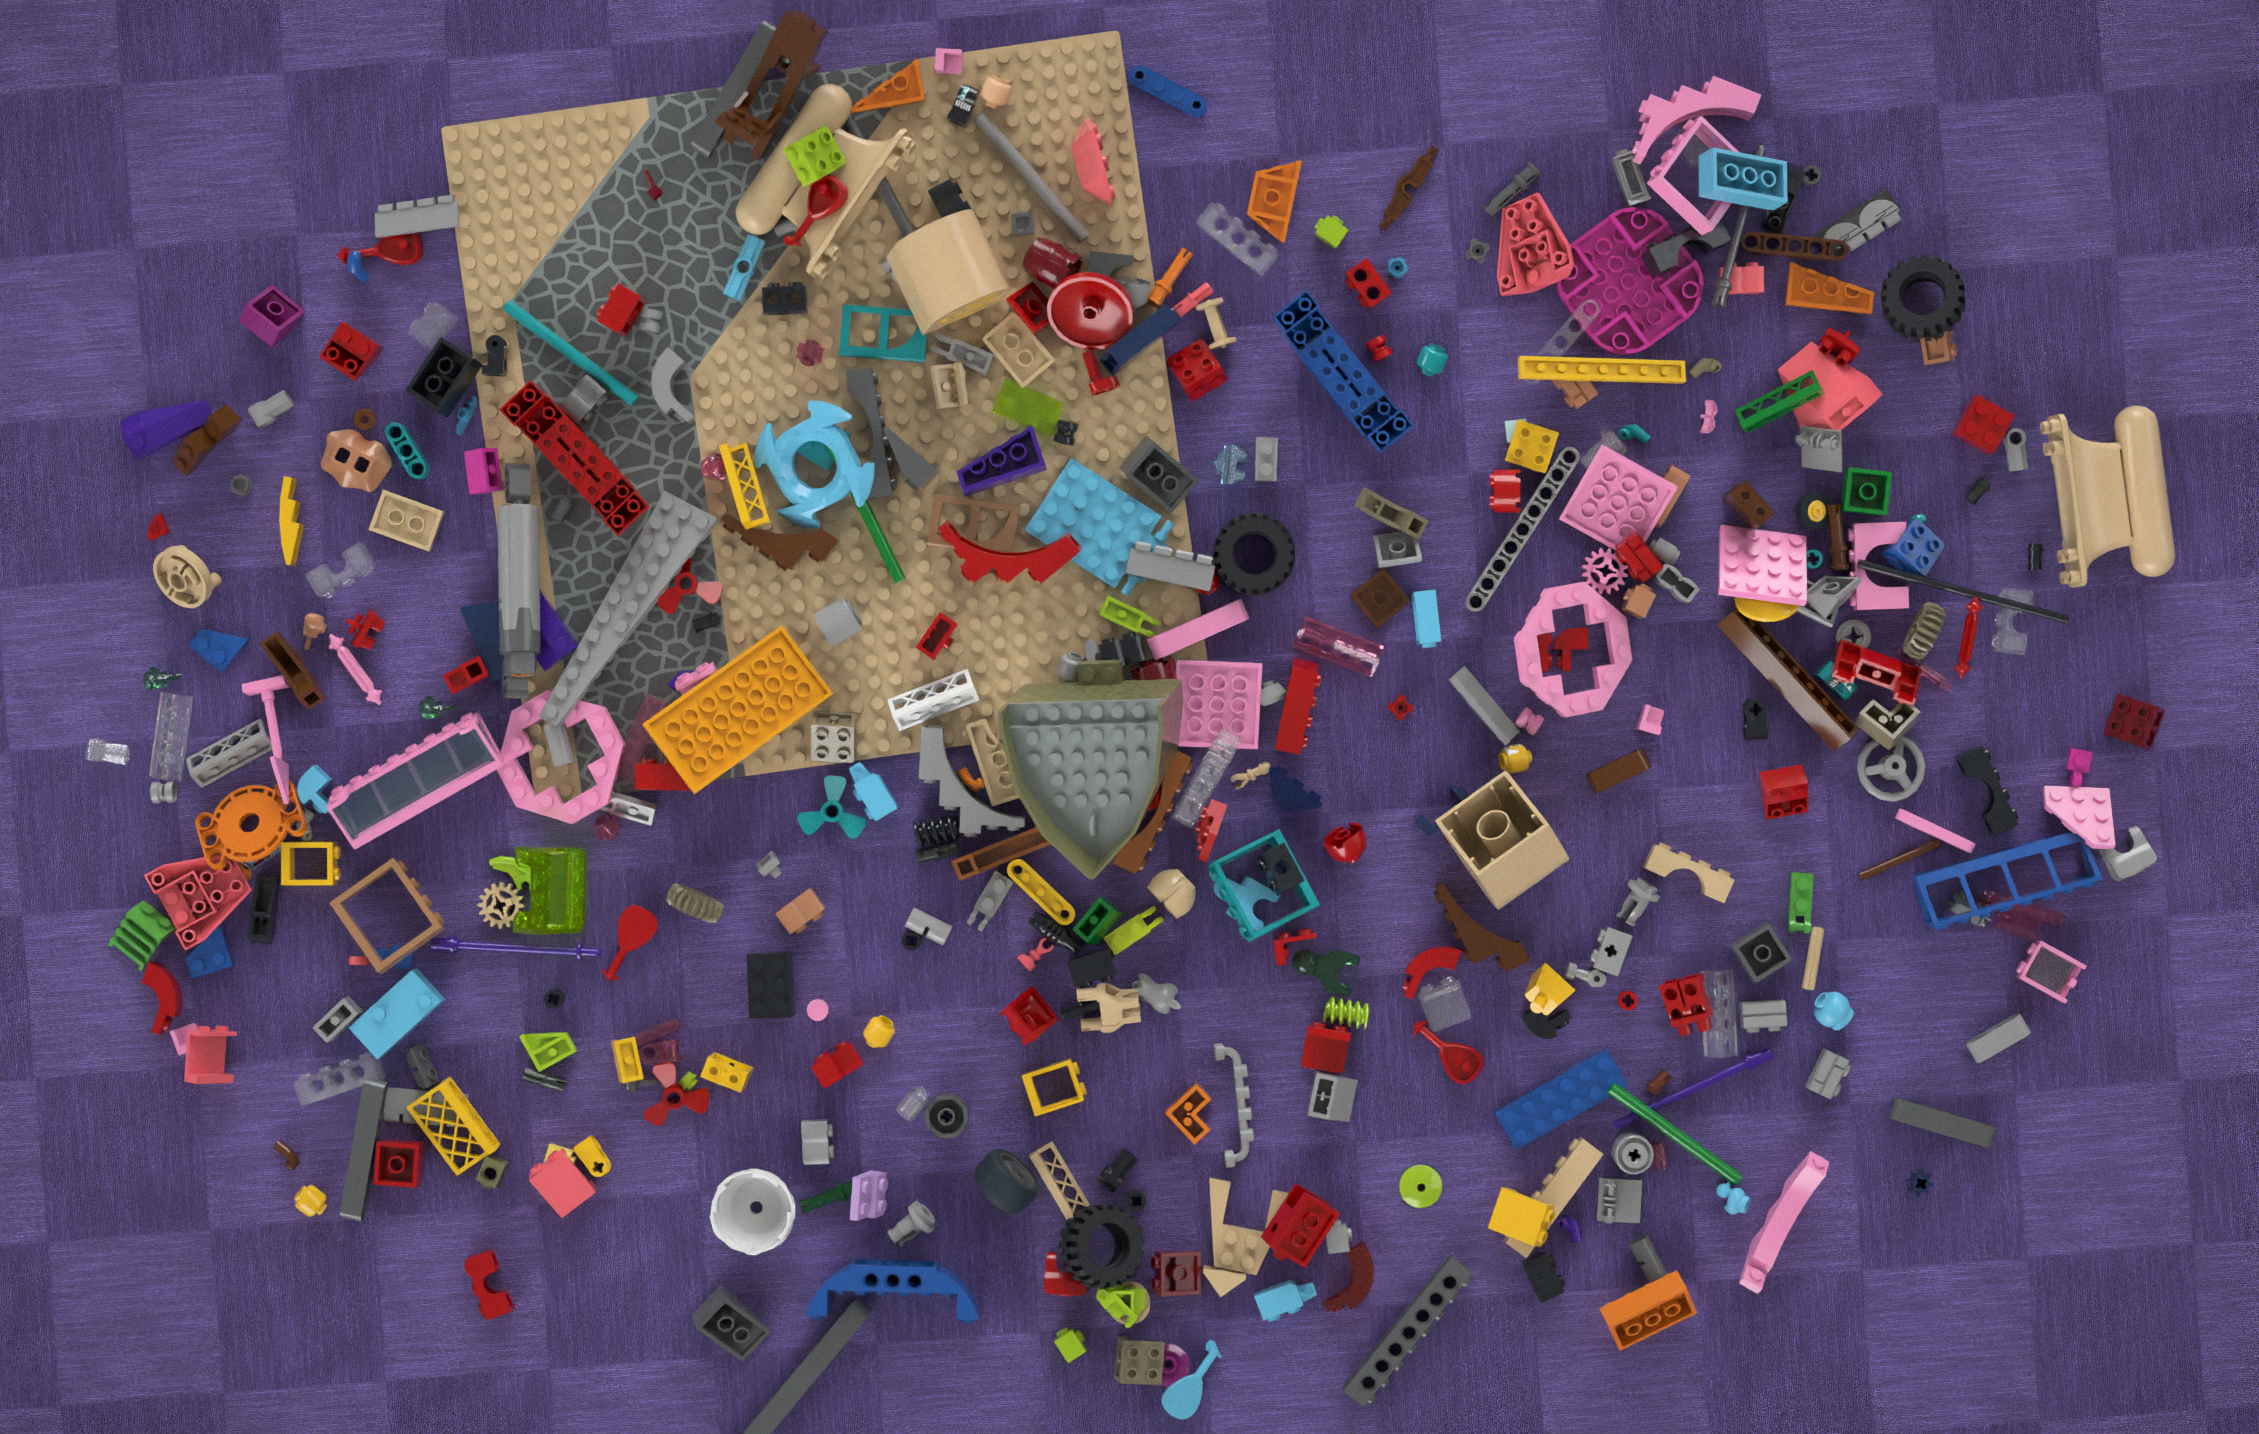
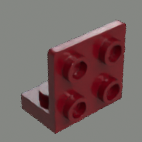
M2118 694L2103 733L2106 736L2151 751L2165 710L2159 706Z

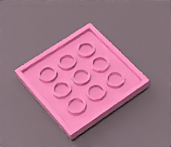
M1601 445L1559 519L1617 551L1615 548L1616 544L1634 531H1637L1646 542L1678 486L1610 448Z
M1720 525L1718 595L1805 606L1807 601L1806 536Z
M1176 659V675L1182 681L1183 692L1179 746L1258 749L1262 663Z

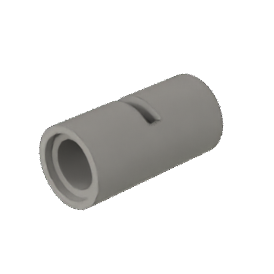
M563 722L560 727L553 724L544 725L554 767L574 763L575 759L565 723Z
M915 907L905 924L906 928L941 945H944L953 927Z

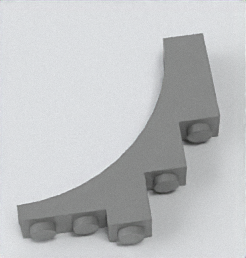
M922 725L919 779H924V783H936V780H940L939 806H944L945 810H957V807H961L959 833H964L966 837H977V834L982 832V825H986V829L993 830L999 829V826H1006L1007 830L1019 831L1020 827L1025 826V816L1012 815L994 809L969 792L958 779L948 759L944 741V727Z

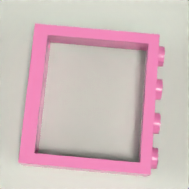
M1700 116L1694 120L1690 119L1684 124V131L1672 141V148L1662 155V162L1651 171V178L1647 184L1695 230L1703 235L1714 230L1732 203L1716 200L1704 216L1663 178L1693 134L1710 149L1714 147L1739 152Z

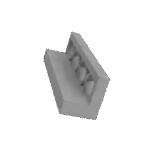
M1465 666L1448 679L1502 745L1506 746L1520 732Z
M260 718L186 758L190 776L203 788L271 751V739L266 731L264 721ZM257 728L260 729V732L251 736V733L254 730H256ZM240 739L238 744L232 746L235 740ZM222 749L218 755L213 756L215 751ZM200 759H203L201 764L194 767L195 762L199 761Z

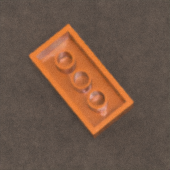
M1677 1270L1599 1308L1609 1332L1620 1351L1697 1314L1688 1289Z

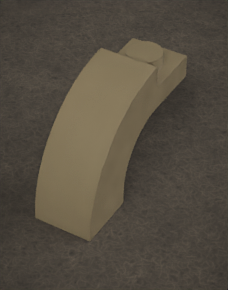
M1364 487L1354 507L1363 511L1368 516L1418 540L1428 523V520L1420 515L1400 507Z

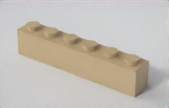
M1581 1136L1578 1140L1575 1138L1568 1147L1570 1150L1565 1157L1561 1156L1555 1164L1557 1169L1554 1173H1549L1542 1182L1544 1184L1540 1191L1536 1190L1531 1196L1535 1200L1555 1206L1553 1210L1555 1212L1554 1219L1549 1223L1547 1230L1604 1155ZM1504 1235L1505 1243L1525 1258L1528 1257L1535 1247Z

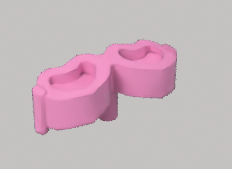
M1705 400V414L1700 416L1701 419H1704V424L1700 433L1708 434L1715 428L1714 416H1716L1718 409L1713 400Z

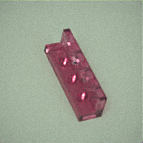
M1307 616L1303 617L1292 646L1369 677H1373L1384 646ZM1302 636L1310 639L1312 643L1307 645L1299 642ZM1326 645L1330 647L1332 651H1322L1320 646ZM1347 653L1352 659H1343L1340 654ZM1360 662H1370L1373 664L1372 668L1364 667Z

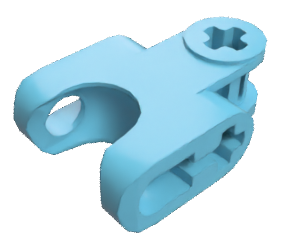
M1246 875L1241 884L1227 878L1253 929L1259 930L1263 928V921L1256 918L1253 914V905L1260 899L1277 902L1281 896H1277L1270 888ZM1215 882L1213 887L1214 893L1216 896L1222 899L1219 894L1220 888L1218 884ZM1228 906L1225 913L1231 916L1229 912L1230 907Z

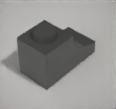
M1090 251L1088 272L1110 277L1120 268L1133 267L1134 257L1133 255Z

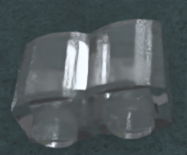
M913 1086L895 1110L907 1121L912 1122L930 1100L928 1098L929 1093L921 1086L918 1088Z

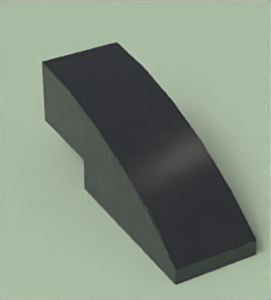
M257 874L249 913L251 920L247 938L250 942L272 944L278 904L279 876Z

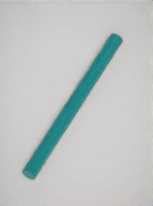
M512 300L507 301L502 309L627 404L633 406L639 398L636 393Z

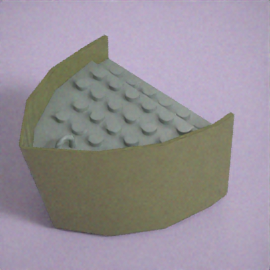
M1122 660L1079 661L1077 664L1079 682L1024 684L998 711L1000 735L1014 789L1040 834L1089 879L1096 878L1135 835L1179 746L1183 709L1182 681L1180 679L1124 680Z

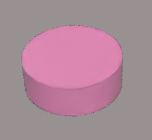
M814 999L807 1006V1014L812 1020L820 1021L828 1015L829 1006L822 999Z

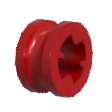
M1627 990L1618 995L1617 1002L1622 1009L1632 1010L1637 1006L1638 999L1633 992ZM1628 994L1633 999V1003H1629L1630 1006H1626L1622 1002V998H1626L1625 995Z

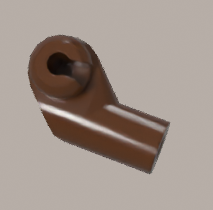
M282 1140L277 1141L274 1149L288 1159L285 1162V1166L290 1170H295L296 1166L300 1164V1159Z

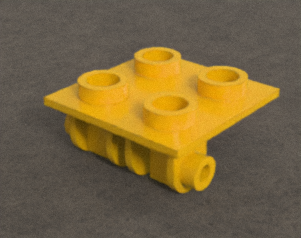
M1518 419L1505 461L1546 474L1559 432Z

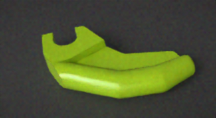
M498 856L490 859V866H493V869L509 873L519 890L523 889L525 881L530 885L529 890H535V878L529 866L514 857Z

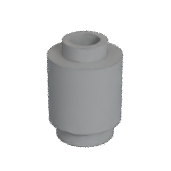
M1658 537L1657 540L1653 538L1648 545L1662 564L1673 566L1680 555V551L1677 550L1676 546L1661 537Z

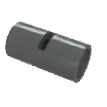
M1648 1235L1640 1236L1628 1244L1637 1262H1639V1266L1648 1283H1652L1667 1274Z

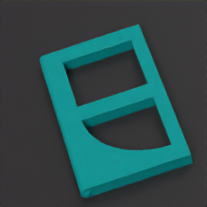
M843 304L838 354L844 357L925 363L927 334L922 335L917 326L915 333L909 341L897 348L887 349L890 315L914 317L911 309ZM851 312L881 314L878 348L849 346Z

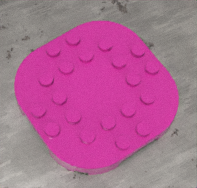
M1635 207L1620 209L1571 243L1570 248L1574 267L1568 278L1555 283L1561 301L1588 338L1601 350L1611 354L1632 355L1647 349L1688 319L1695 312L1701 301L1704 285L1703 275L1696 260H1693L1684 246L1680 248L1678 253V265L1657 277H1651L1641 255L1647 251L1646 247L1656 241L1661 244L1665 242L1664 238L1674 234L1669 227L1670 224L1661 215L1652 210Z

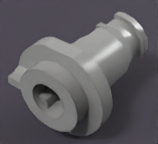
M1637 878L1636 881L1629 880L1627 885L1632 890L1624 901L1620 913H1617L1619 918L1626 919L1629 915L1626 923L1632 926L1636 925V920L1643 914L1649 902H1658L1660 898L1657 894L1658 889L1641 878Z
M918 1200L908 1206L910 1214L898 1222L893 1229L888 1230L891 1240L894 1243L899 1241L900 1247L904 1246L906 1241L913 1239L920 1232L924 1231L930 1234L935 1229L933 1214L925 1205L920 1204Z

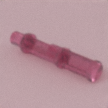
M1903 647L1896 650L1895 658L1920 667L1921 675H1925L1936 683L1937 688H1942L1948 693L1952 690L1954 686L1946 680V677L1937 673L1923 663L1922 660L1909 657L1908 654L1904 653Z
M675 1017L631 1037H635L638 1047L681 1029L682 1024L680 1019Z

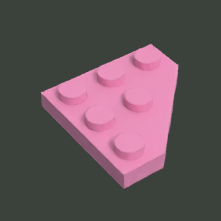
M2044 786L2043 800L2046 811L2050 814H2055L2062 820L2061 823L2086 840L2085 843L2090 848L2114 849L2115 837L2109 788Z

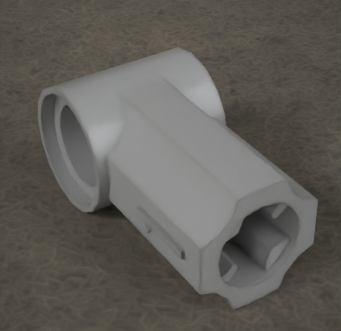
M282 390L266 401L263 400L248 408V412L257 427L261 429L274 422L277 416L294 407V404L287 392Z
M2019 428L2008 429L2002 438L2006 450L2008 472L2028 469L2025 448L2026 435ZM2013 432L2018 435V442L2016 444L2010 442V435Z

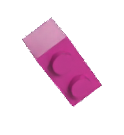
M480 448L464 452L469 494H487L502 491L498 448Z

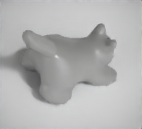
M1141 973L1138 975L1139 980L1132 984L1133 989H1138V1000L1150 1003L1159 1013L1167 1014L1170 1011V1007L1173 1009L1181 1008L1178 1001L1174 1000L1178 989L1172 983L1158 984L1148 975Z

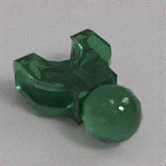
M1301 949L1294 954L1292 966L1295 972L1302 976L1313 975L1319 978L1322 985L1329 992L1350 996L1352 989L1347 984H1343L1338 980L1337 972L1345 964L1358 965L1361 957L1341 949L1333 950L1327 955H1316L1310 949Z

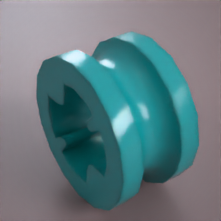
M1814 549L1806 551L1807 568H1818L1823 560L1822 554ZM1810 553H1813V556L1818 558L1814 562L1815 565L1807 562V557H1810Z

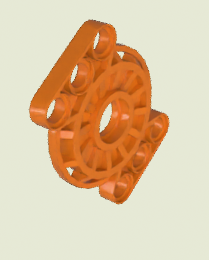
M290 780L289 786L291 789L289 791L288 804L283 802L278 783L275 785L274 790L262 785H248L228 794L217 806L213 815L209 812H203L196 817L195 825L204 857L212 869L220 870L227 865L228 859L238 862L260 860L280 846L287 832L294 837L305 834L308 828L297 788ZM253 790H263L264 793L254 792ZM289 804H296V808L294 811L290 813L286 812V808ZM257 815L259 817L258 827L252 832L242 831V822L248 816ZM210 818V825L203 828L201 826L203 820ZM300 821L301 827L298 830L293 831L291 828L292 825L295 822ZM215 836L216 842L208 846L207 840ZM220 854L222 856L220 862L212 864V858Z

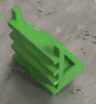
M143 900L126 913V917L121 921V925L116 929L114 936L110 938L108 945L110 947L115 945L139 964L138 969L142 971L160 943L172 934L176 927L169 919Z

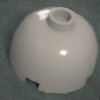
M1131 277L1113 278L1129 294L1134 312L1135 308H1140L1146 304L1150 295V281L1148 279L1138 278V281L1131 280Z

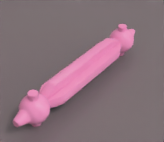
M330 634L329 649L337 650V656L360 688L368 693L366 700L368 702H375L378 705L382 704L380 700L382 691L374 689L373 682L349 649L343 646L344 638L335 637Z

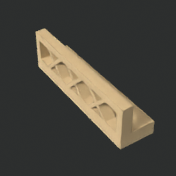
M1053 1141L1030 1153V1159L1067 1220L1068 1218H1074L1073 1213H1075L1076 1204L1086 1207L1091 1206ZM1051 1147L1055 1154L1054 1162L1044 1161L1040 1153ZM1056 1159H1058L1061 1165L1055 1164ZM1054 1167L1064 1169L1066 1173L1064 1181L1054 1178ZM1058 1183H1059V1184H1063L1062 1190H1061L1060 1186L1058 1185ZM1065 1185L1076 1189L1075 1200L1065 1197ZM1078 1196H1080V1198H1081V1200H1082L1083 1202L1077 1201V1200H1078ZM1069 1202L1074 1203L1073 1208L1071 1207Z

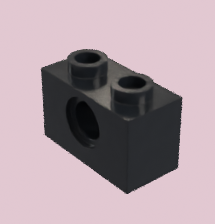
M1285 843L1262 853L1257 858L1260 871L1266 874L1269 888L1277 896L1299 886L1305 881ZM1275 866L1282 868L1283 875L1275 871Z

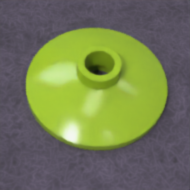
M1415 1165L1408 1168L1401 1176L1399 1190L1402 1198L1409 1205L1425 1208L1434 1204L1440 1197L1442 1181L1439 1174L1433 1168L1426 1165ZM1421 1183L1425 1185L1423 1191L1417 1189V1186Z

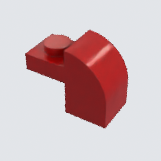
M1588 628L1566 629L1555 637L1551 650H1560V654L1556 655V665L1560 667V671H1571V650L1588 649Z
M478 656L461 664L460 667L443 674V677L451 694H455L490 677V674L482 657Z

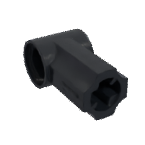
M1123 1148L1113 1162L1105 1167L1096 1180L1114 1193L1124 1181L1125 1175L1138 1161V1158Z

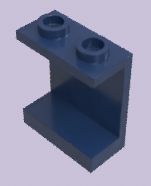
M1450 787V790L1460 802L1469 797L1462 787ZM1421 813L1413 818L1428 836L1439 829L1436 822L1431 825Z

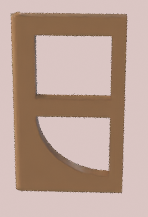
M934 494L927 545L954 549L950 542L947 543L941 536H937L942 502L972 506L967 534L969 541L991 550L1013 552L1020 506ZM981 507L1010 512L1006 525L995 537L985 541H976Z

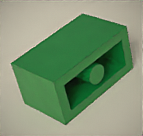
M1099 897L1072 930L1088 944L1097 946L1122 916L1123 912L1108 899Z

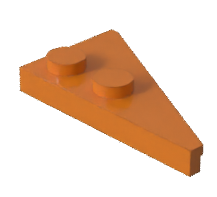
M915 59L902 71L897 72L891 79L886 80L864 99L855 103L851 114L925 102L919 60Z

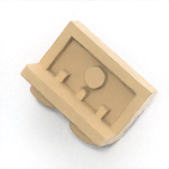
M962 362L930 367L937 410L967 405L969 390L966 388V370Z

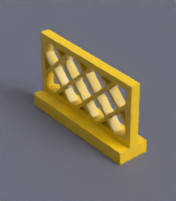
M450 1076L406 1107L457 1176L496 1151L501 1145ZM438 1090L444 1096L443 1104L432 1102L433 1094ZM418 1104L428 1105L427 1115L419 1114L414 1107ZM431 1106L443 1108L441 1118L430 1116ZM446 1109L456 1112V1121L445 1119ZM429 1120L441 1123L439 1132L430 1130ZM444 1123L455 1125L454 1135L443 1133ZM459 1126L467 1127L470 1131L469 1138L458 1136ZM442 1138L453 1140L452 1150L442 1146ZM457 1140L468 1142L467 1152L456 1151ZM472 1143L479 1144L484 1152L480 1155L470 1153ZM455 1155L466 1157L465 1165L459 1168L454 1162Z

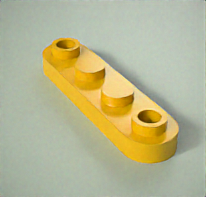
M1014 859L1008 864L1007 873L1009 877L1055 921L1061 925H1068L1074 920L1076 913L1073 906L1022 859ZM1017 865L1022 867V872L1019 874L1014 871V867ZM1062 910H1067L1069 912V916L1067 918H1063L1061 916Z

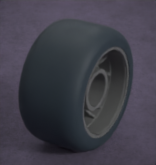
M1004 1149L992 1150L975 1167L974 1179L981 1192L996 1207L1008 1214L1015 1215L1021 1213L1038 1196L1039 1184L1033 1173L1019 1158Z

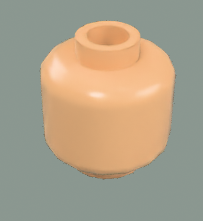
M998 75L986 78L980 92L981 98L985 100L984 104L996 109L997 105L1004 106L1011 92V86L1008 84L1009 81Z

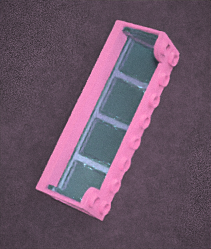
M479 711L474 714L472 712L465 714L458 723H449L442 728V732L436 735L435 733L428 735L421 744L416 745L415 743L405 749V753L399 756L398 754L391 756L386 760L387 763L382 766L379 764L368 770V774L362 777L358 775L349 781L350 784L345 787L340 785L331 791L332 794L326 808L354 850L503 766L504 758Z

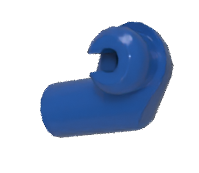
M352 251L347 258L348 271L365 283L369 279L370 274L362 269L361 253Z

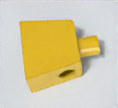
M1544 963L1532 974L1525 991V997L1531 1002L1530 1008L1533 1012H1542L1544 1015H1548L1567 999L1575 989L1547 963Z

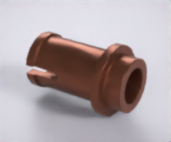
M1662 1068L1651 1082H1647L1648 1085L1645 1088L1654 1096L1660 1095L1661 1089L1673 1077Z

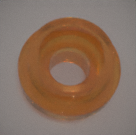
M364 408L355 413L354 423L359 429L369 430L375 425L376 417L371 410ZM363 416H368L369 420L367 423L362 422Z

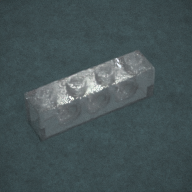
M1211 202L1196 220L1195 225L1263 278L1278 259L1279 255L1276 254L1278 250L1270 243L1265 245L1259 240L1261 236L1254 230H1246L1243 227L1244 223L1236 216L1231 218L1226 214L1228 210L1218 202L1215 205ZM1218 220H1225L1228 227L1225 230H1219L1215 224ZM1236 233L1242 234L1245 238L1240 244L1232 240V236ZM1251 247H1258L1261 250V255L1252 257L1249 254V249Z
M371 1052L359 1055V1060L352 1062L351 1058L338 1062V1067L332 1068L331 1065L318 1069V1074L311 1075V1072L299 1075V1080L293 1082L301 1107L361 1087L366 1077L377 1080L386 1078L381 1058L377 1060ZM357 1065L364 1069L363 1076L356 1074L355 1068ZM337 1072L341 1073L344 1077L342 1083H338L335 1080ZM316 1079L323 1082L322 1090H318L315 1087Z

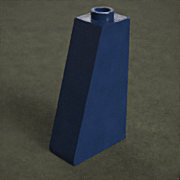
M1165 304L1107 349L1100 362L1112 376L1119 373L1177 325L1180 320L1175 309Z
M499 601L460 607L492 681L499 680V684H502L504 655L499 654Z

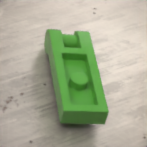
M1791 872L1787 932L1789 933L1802 931L1805 934H1810L1813 873ZM1796 916H1803V923L1796 922Z

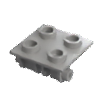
M1801 426V434L1796 436L1795 442L1801 446L1802 467L1842 472V431Z
M1599 1178L1597 1221H1604V1223H1640L1642 1180Z

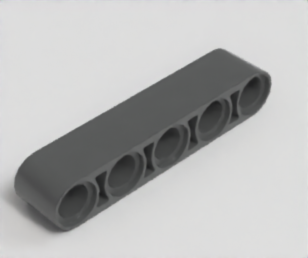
M1896 1097L1889 1117L1902 1123L1987 1148H1991L1997 1127Z

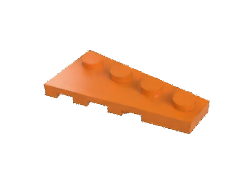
M1789 263L1785 306L1872 314L1874 292L1799 266L1796 263Z

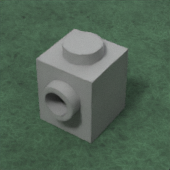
M1336 1220L1326 1235L1328 1254L1350 1251L1349 1241H1353L1351 1228H1347L1346 1223H1341V1220Z

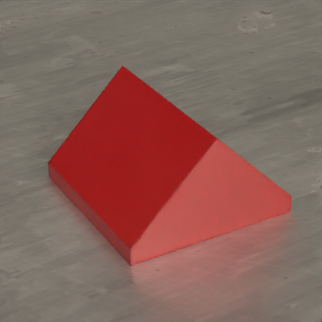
M1033 281L1006 299L1009 306L1034 335L1050 324L1047 315L1048 299Z

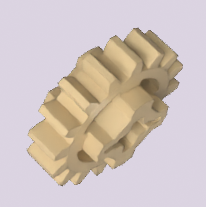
M500 882L499 887L496 883L491 884L492 890L485 888L486 895L479 896L483 900L482 903L477 904V906L483 908L479 915L485 914L486 917L483 921L487 922L490 920L491 927H494L496 923L499 929L504 927V923L507 927H511V921L519 922L517 915H524L520 911V908L526 907V904L520 903L524 896H518L517 894L520 890H512L513 884L511 883L507 887H505L504 882ZM501 891L509 893L512 897L508 898L504 896L503 892ZM492 895V903L490 906H488L489 898ZM500 902L506 903V906H504L503 909H498L497 905L500 904ZM515 904V910L511 915L510 910L512 905ZM491 913L498 914L502 919L495 918Z

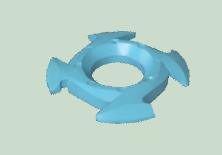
M809 400L807 409L811 411V418L788 429L777 440L774 436L772 424L767 423L755 450V467L761 468L767 464L780 490L793 504V506L778 509L777 513L791 523L805 528L820 529V520L816 518V512L844 499L851 492L857 506L862 507L873 486L875 463L867 462L861 466L862 464L848 436L842 428H838L835 425L839 422L851 420V414L839 406L824 401ZM808 441L824 443L831 449L836 458V474L833 480L823 488H814L805 484L799 478L795 469L796 454L799 448Z

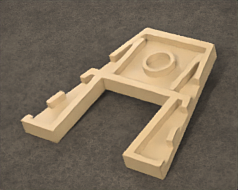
M1210 1177L1214 1267L1257 1275L1270 1247L1261 1238L1263 1231L1223 1224L1231 1181ZM1272 1191L1265 1229L1287 1197V1192Z

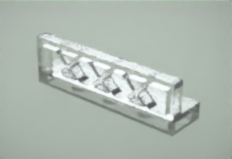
M160 692L149 777L182 781L193 696ZM158 764H160L159 773H157V771H158Z
M1734 970L1700 971V973L1703 972L1704 986L1714 1013L1710 1017L1712 1028L1708 1031H1703L1704 1057L1724 1058L1738 1056ZM1723 975H1726L1727 983L1725 986L1723 985ZM1725 998H1727L1728 1004L1726 1008L1724 1007ZM1726 1019L1728 1020V1028H1727V1029L1725 1028V1021H1726ZM1727 1041H1729V1052H1726Z

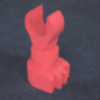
M1047 938L1041 939L1038 947L1029 952V956L1020 954L1017 957L1028 971L1031 972L1036 967L1034 962L1036 960L1039 961L1041 955L1052 951L1054 944L1049 949L1042 947V943Z

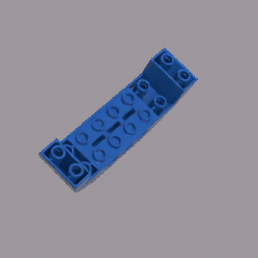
M1306 289L1272 317L1297 356L1346 418L1381 453L1413 428L1414 424L1402 409H1397L1319 310L1320 305Z
M854 1258L851 1264L840 1268L821 1284L810 1301L805 1316H811V1319L816 1320L824 1319V1316H827L831 1310V1290H833V1294H846V1291H854L856 1295H866L867 1291L876 1292V1295H889V1292H898L897 1295L910 1296V1293H919V1296L930 1297L932 1293H941V1297H953L954 1294H957V1320H962L961 1323L973 1324L975 1320L978 1321L981 1311L968 1285L951 1270L940 1266L939 1261ZM874 1274L878 1280L873 1281L868 1275ZM890 1275L898 1276L899 1281L891 1280ZM917 1275L921 1281L915 1282L911 1276Z

